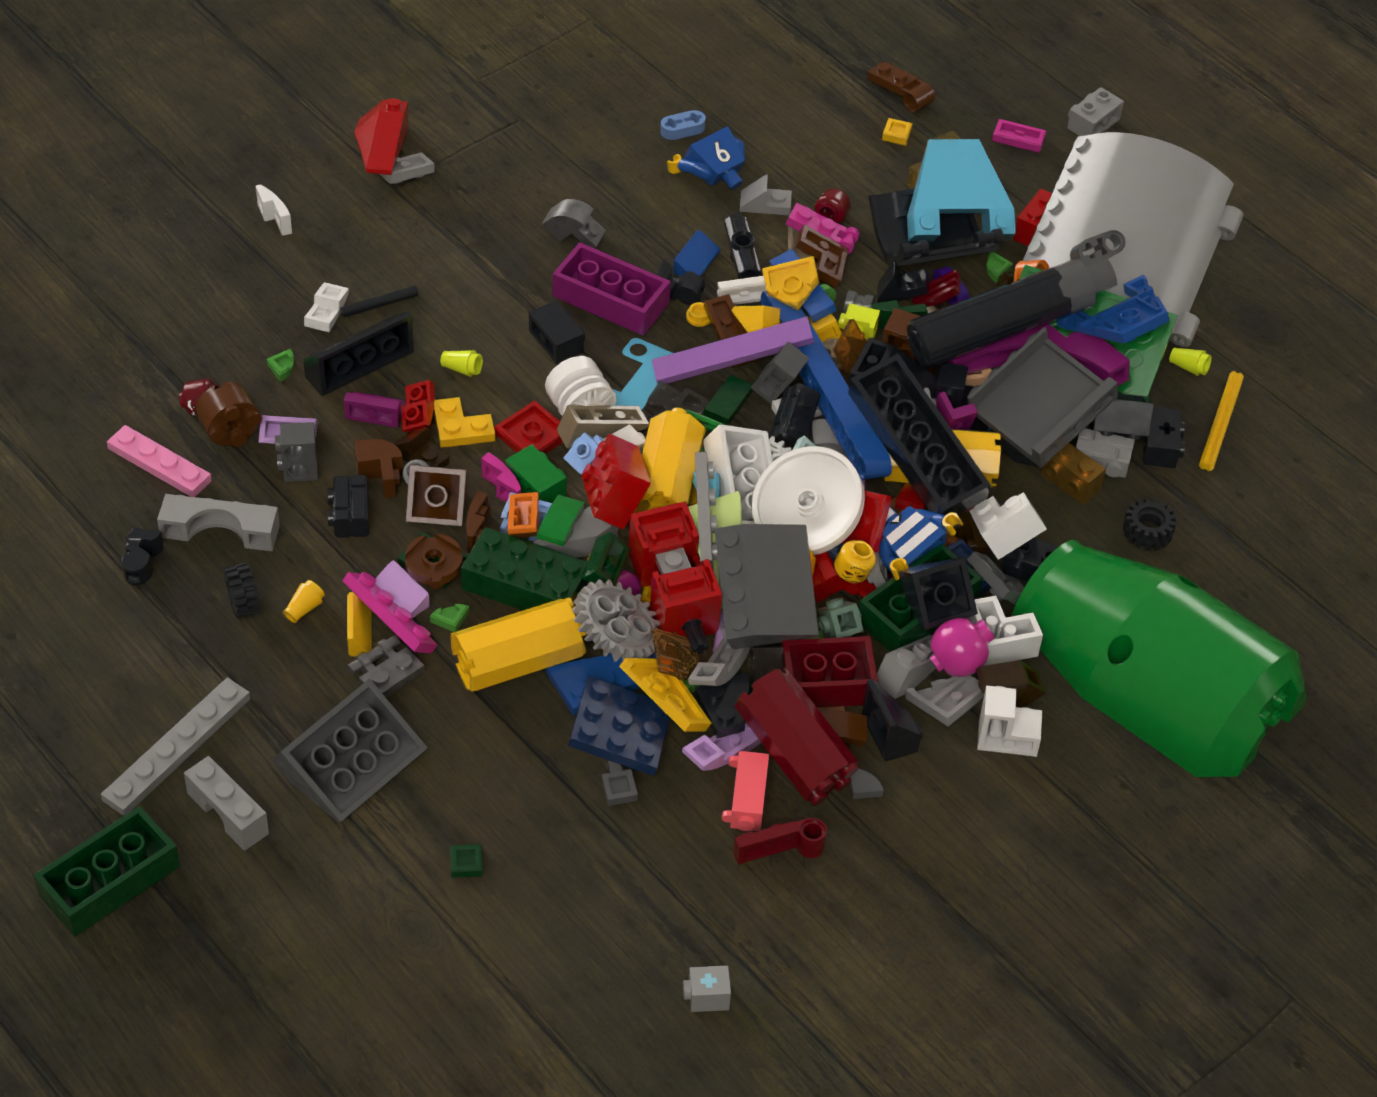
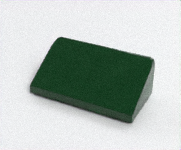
M611 531L598 537L581 579L588 583L592 581L594 584L598 579L604 584L609 579L613 586H616L630 548Z

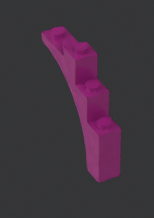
M1050 324L1026 330L1022 334L947 362L969 366L967 375L984 369L1002 366L1012 352L1022 348L1032 334H1037L1045 327L1050 341L1103 381L1110 377L1117 382L1118 387L1129 380L1130 360L1103 338L1080 332H1073L1065 337Z

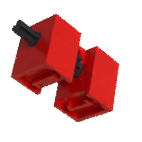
M686 501L630 514L628 546L630 552L628 555L636 576L641 582V588L651 586L650 611L656 612L653 619L660 623L657 628L662 631L661 635L680 641L688 640L692 652L702 654L704 650L709 649L705 636L715 634L719 629L722 592L709 559L703 560L701 565L697 555L699 534ZM684 548L691 568L661 575L655 561L656 554Z

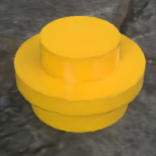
M694 303L687 310L686 319L691 325L703 327L710 323L703 306L704 303Z

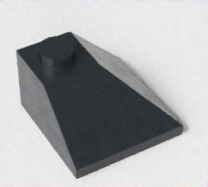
M965 558L924 563L899 571L905 599L923 630L940 626L951 619L967 618L978 614Z
M873 679L867 680L862 715L867 716V728L884 761L918 753L919 743L923 737L919 723H914L909 711Z

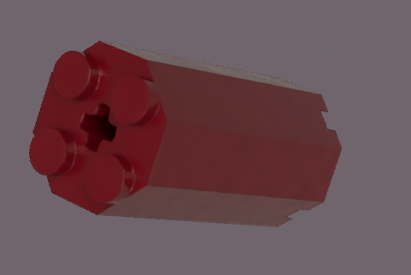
M783 668L782 671L780 669L771 671L751 685L754 690L750 695L743 692L739 696L735 705L736 710L806 802L810 801L813 806H816L828 797L827 793L834 789L841 791L852 782L850 776L859 769L857 766L859 762L787 668Z

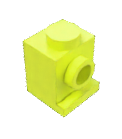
M849 303L846 314L841 313L838 323L839 328L843 329V337L865 342L868 341L869 337L874 339L878 329L880 310Z

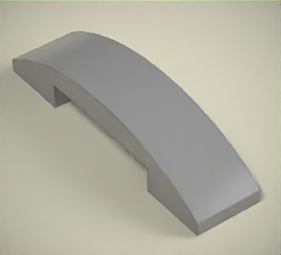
M724 623L721 627L723 639L707 663L699 662L688 678L689 684L710 686L725 684L738 672L747 657L750 647L732 650L726 640Z

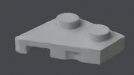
M971 675L966 677L952 676L949 679L933 681L930 688L916 691L914 687L908 688L906 690V699L946 726H950L982 700L984 694L978 686L979 680Z

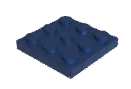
M588 675L568 746L654 776L658 767L669 716L650 697Z

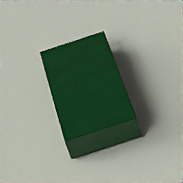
M729 375L704 409V415L729 425L753 392V389L750 388L753 384Z

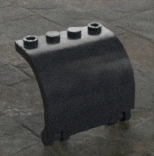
M914 189L868 196L877 242L889 265L894 260H896L898 267L994 252L998 251V245L1004 242L1001 228L992 229L989 233L980 231L974 213L939 214L940 235L934 241H908L907 214Z

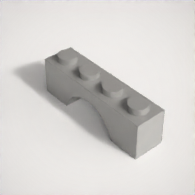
M165 494L157 519L159 531H161L162 538L189 541L196 533L204 529L222 527L237 533L243 541L244 548L273 551L280 527L278 507Z

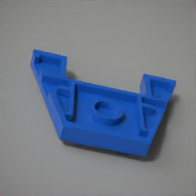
M1142 275L1123 284L1125 294L1131 298L1094 316L1080 311L1057 320V325L1060 328L1126 343L1135 340L1136 337L1148 331L1156 330L1159 326L1169 322V317L1161 300L1155 296L1152 286H1149L1146 276Z

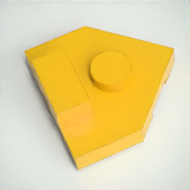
M814 256L762 268L767 294L797 311L819 284Z

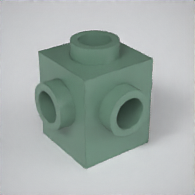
M836 598L827 601V606L818 609V627L825 637H853V634L864 631L857 603L843 601V598Z

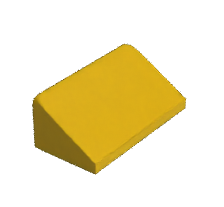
M353 592L347 594V641L350 657H355L362 652L367 653L372 650V611Z

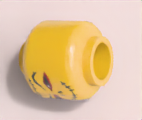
M848 541L837 554L834 568L837 574L845 581L860 583L869 576V573L875 566L876 556L870 545L866 542Z

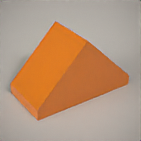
M538 492L510 494L508 534L516 538L537 537L541 526Z

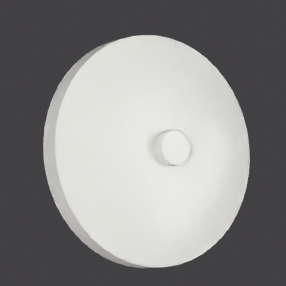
M818 446L802 447L789 451L772 462L765 469L756 484L752 498L755 524L806 525L809 548L814 555L824 553L842 543L857 526L865 502L863 482L852 463L837 451Z

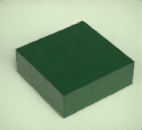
M481 844L450 846L451 878L483 876Z

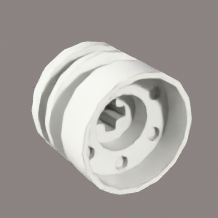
M577 356L562 361L553 368L545 382L546 393L562 416L567 405L615 406L617 401L615 392L603 378V374L596 363L589 357Z

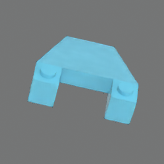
M929 139L907 214L908 241H934L940 235L939 214L981 213L982 231L989 233L992 229L1001 228L1004 240L1016 234L1014 207L980 140Z

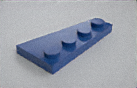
M665 647V653L668 654V655H671L670 653L667 652L668 650H667V648ZM657 649L651 655V657H648L653 659H659L657 658L658 655L674 660L672 656H665L664 654H662L663 651H661V649L660 652ZM612 654L606 657L598 656L561 663L546 668L547 676L573 716L577 713L588 675L631 691L640 688L619 667L623 662L622 658L620 657L615 662ZM670 662L673 667L678 666L677 663Z

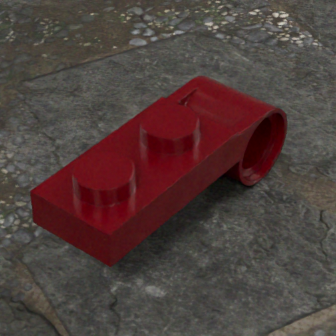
M808 818L797 822L774 824L767 829L757 832H746L735 838L733 855L737 864H742L797 848L802 856L816 858L824 851L827 827L823 821L817 818Z

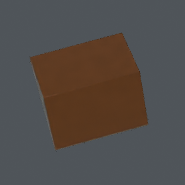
M410 465L406 522L463 526L468 496L467 470Z

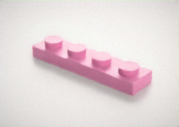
M126 425L107 441L109 450L190 497L198 495L212 481L209 472Z

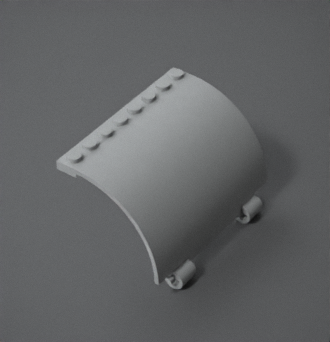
M1106 132L1078 136L1065 162L1060 178L1055 185L1052 196L1046 205L1044 214L1028 246L1023 261L1045 260L1051 268L1070 261L1071 249L1085 239L1109 230L1121 232L1125 237V247L1118 254L1108 258L1115 271L1117 285L1106 291L1129 299L1131 297L1125 294L1123 284L1139 276H1146L1149 286H1152L1155 296L1159 297L1167 312L1178 315L1169 340L1176 345L1188 347L1191 345L1200 324L1199 318L1189 312L1220 238L1223 240H1233L1235 238L1244 214L1240 209L1226 205L1234 183L1216 167L1181 147L1159 139L1132 133ZM1106 238V246L1113 250L1114 245L1112 241ZM1094 248L1083 251L1084 256L1094 253Z

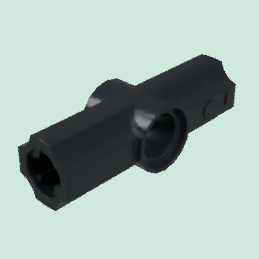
M733 213L724 220V227L731 249L730 259L735 264L738 279L761 276L754 248V236L750 233L747 219L740 213Z

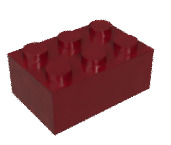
M870 636L782 640L781 671L783 668L788 669L817 708L863 705L867 680L873 679L878 683Z

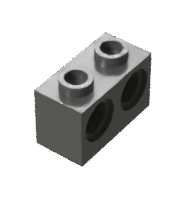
M787 342L768 363L750 388L772 404V401L776 400L795 379L809 358L798 348Z
M314 422L280 424V435H275L276 452H281V454H277L278 471H283L284 482L318 480V457Z

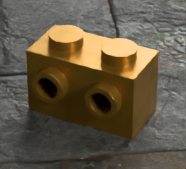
M1068 443L1042 467L1041 475L1084 505L1101 491L1106 468Z

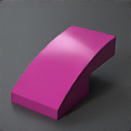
M489 452L481 458L482 477L496 485L497 498L507 503L510 492L521 494L518 480L503 462Z

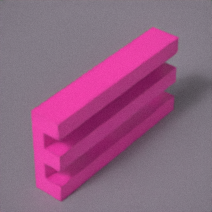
M999 119L992 141L1040 153L1047 131Z

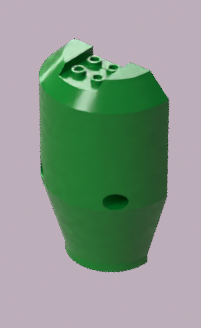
M1069 540L1063 543L1044 560L1023 589L1012 613V616L1034 613L1043 634L1040 651L1082 699L1195 777L1239 776L1255 759L1260 742L1266 734V729L1269 726L1274 728L1280 719L1289 723L1304 707L1306 702V690L1300 657L1296 650L1182 575L1086 547L1077 540Z

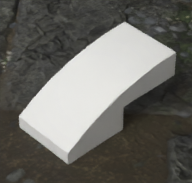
M257 185V204L264 221L275 219L282 236L292 234L290 213L284 203L272 191L262 185Z
M324 282L314 295V305L304 317V326L330 332L341 313L340 307H343L349 288Z

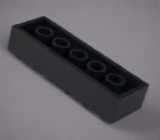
M899 354L851 378L848 391L849 396L929 511L943 515L953 512L959 515L987 499L991 486Z

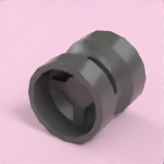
M849 290L843 313L846 314L849 303L871 308V304H874L875 296L870 294L862 296L857 291Z

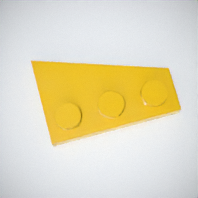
M625 658L619 667L684 732H704L711 725L710 720L681 678L669 670L659 668L658 665L672 668L669 661L653 658Z

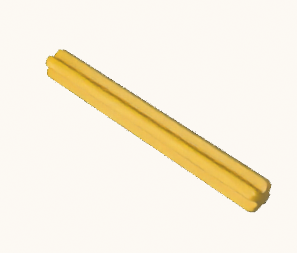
M1233 371L1229 374L1199 463V467L1202 470L1212 471L1214 469L1244 378L1242 373Z

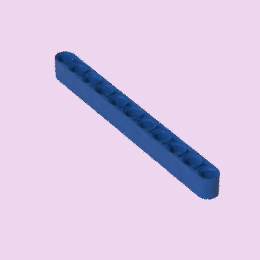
M767 291L761 293V306L780 308V324L806 317L801 307L797 311L769 296ZM809 322L814 343L797 347L809 358L800 370L799 375L807 387L821 394L818 407L861 479L866 480L890 476L892 464L888 452L849 396L848 385Z

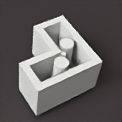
M1024 492L1009 498L1001 507L994 496L970 510L982 537L998 560L1047 530Z
M997 596L975 599L978 614L965 619H968L973 624L982 619L995 637L994 640L988 643L989 656L984 665L1038 657L1043 634L1034 613L1006 618Z
M986 686L979 718L977 750L1037 757L1041 741L1042 710H1034L1027 707L1017 708L1016 689L1003 686Z

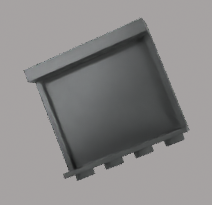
M1044 327L1037 334H1032L1022 348L1012 352L1000 368L992 370L988 378L980 386L977 385L970 391L967 399L968 404H974L978 412L976 415L978 419L996 433H1000L1003 439L1042 468L1118 398L1117 382L1112 378L1108 377L1105 381L1101 380L1050 341L1047 329Z

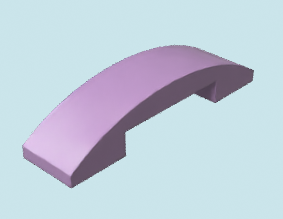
M746 723L745 731L722 738H716L715 735L708 738L706 735H703L685 746L682 752L702 771L728 764L730 756H738L739 751L749 752L758 746L761 741Z

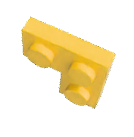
M460 397L434 401V416L441 448L495 441L491 414L464 417Z

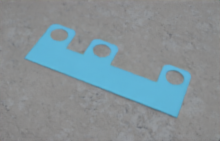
M633 338L625 346L622 353L643 364L621 392L614 389L613 391L616 394L617 400L615 406H639L642 410L660 387L656 381L652 359L673 353L639 338ZM634 344H642L647 348V352L642 356H635L630 352V347Z

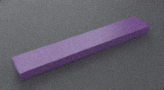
M803 317L652 359L657 384L660 386L776 354L787 342L797 348L812 344L814 340L808 317Z

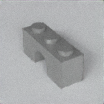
M209 756L184 772L187 794L206 813L214 808L223 821L225 832L244 851L269 834L266 812Z

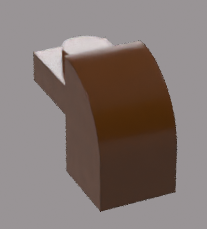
M383 439L354 441L358 475H365L367 479L381 478L384 497H396L395 486L400 485L399 475H403V458L399 448Z

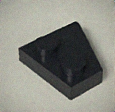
M749 672L733 676L728 682L719 686L701 685L695 687V696L710 720V726L716 738L745 731L746 722L736 710L735 705L743 692L747 694L749 692Z

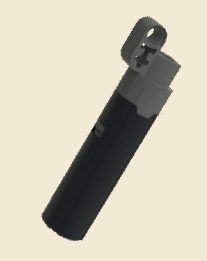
M1109 230L1090 237L1071 249L1070 261L1011 283V285L1000 286L909 320L907 324V338L915 359L922 367L929 369L1022 334L1026 330L1041 327L1093 307L1096 302V294L1117 285L1116 274L1108 258L1124 249L1126 244L1124 235L1117 230ZM1106 238L1112 241L1114 245L1113 250L1106 246ZM1094 248V253L1084 256L1083 251Z

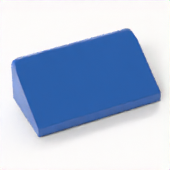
M697 230L674 259L673 274L682 276L685 272L690 271L701 277L720 253V248L702 231Z

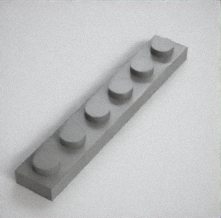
M227 677L101 793L102 801L123 816L129 813L250 700V692Z

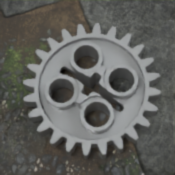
M600 579L595 584L591 581L587 586L583 587L573 602L576 606L572 609V612L577 614L574 621L582 624L578 631L587 633L584 640L593 641L595 643L593 646L594 650L602 648L604 657L609 653L612 654L615 662L620 657L622 660L625 658L651 657L658 644L656 645L657 642L654 641L653 633L662 634V631L657 628L660 625L659 621L653 619L656 612L648 611L647 609L650 605L649 602L642 603L640 601V594L632 595L631 587L623 590L620 582L613 586L609 579L605 584Z

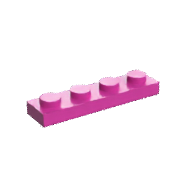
M348 572L342 581L414 652L432 654L438 644L429 637L431 635L430 632L423 626L417 625L411 619V613L399 607L393 601L394 597L389 592L380 589L375 584L376 579L366 572L361 574Z

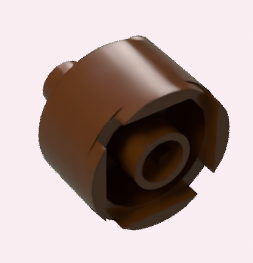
M224 382L221 383L223 387L215 390L211 387L201 395L196 404V412L200 423L212 442L222 446L233 445L234 447H241L261 423L262 416L241 384Z

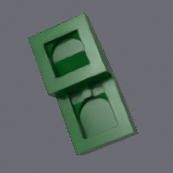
M558 495L541 523L537 539L564 546L573 534L575 522L584 511L585 502Z

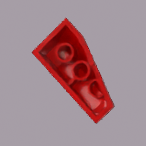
M396 98L382 100L358 120L354 136L358 141V149L361 150L366 173L392 175L408 130V102Z

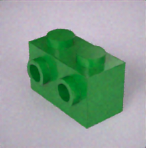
M532 444L505 459V465L520 484L521 493L538 492L539 500L553 503L558 495L566 496L567 477L560 468L557 469L549 461L547 455L544 452H539Z

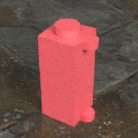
M739 751L738 756L733 755L729 757L728 764L731 767L737 768L732 811H723L722 820L731 823L730 828L741 831L761 830L769 754Z

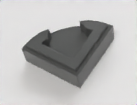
M858 769L850 776L852 780L850 788L853 799L883 797V787L879 780L871 773Z

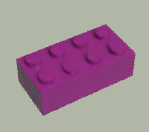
M579 242L553 272L552 296L644 336L670 303L671 281Z

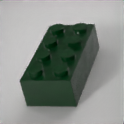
M485 527L461 567L462 590L520 610L530 609L569 597L574 602L583 587L589 584L581 579L587 561Z
M940 544L911 564L909 568L924 563L959 557L946 546ZM967 565L974 599H978L983 578ZM894 577L859 601L858 608L861 613L863 628L890 652L928 636L939 627L927 630L922 629L905 599L901 578L899 580H895Z
M138 806L35 873L33 877L38 896L75 937L179 868L180 862L177 846L151 817Z

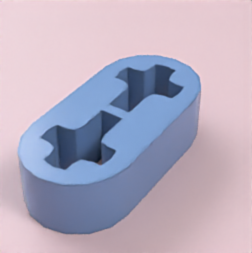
M696 110L664 117L661 120L660 133L669 140L700 134L705 130L706 117L702 112Z

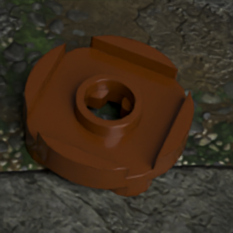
M436 534V538H426V535L414 539L406 548V572L415 581L428 585L430 588L439 589L443 587L445 583L452 581L461 572L463 565L461 548L449 536ZM430 557L432 559H435L436 557H439V561L429 562L428 558Z

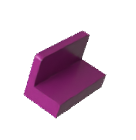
M346 392L344 397L345 419L398 428L402 418L401 406L406 405V401L360 392Z
M941 392L938 394L936 408L950 428L969 431L978 413L974 404L953 409L946 393Z

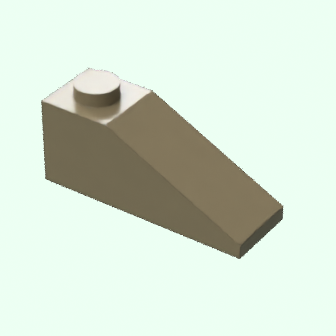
M567 405L557 432L566 448H572L574 441L581 437L584 432L592 437L597 434L604 439L609 433L613 434L629 424L637 432L648 428L649 422L639 406Z

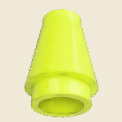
M1174 347L1171 351L1169 362L1196 376L1200 374L1206 375L1210 368L1211 355L1206 354L1204 350Z
M475 350L444 351L440 362L442 367L472 377L481 372L483 358Z

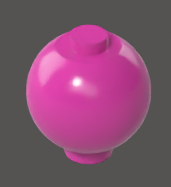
M964 618L951 619L940 625L933 634L930 645L933 655L929 658L938 672L944 669L950 676H970L976 673V668L984 666L989 656L988 643L994 640L995 637L982 619L975 624Z

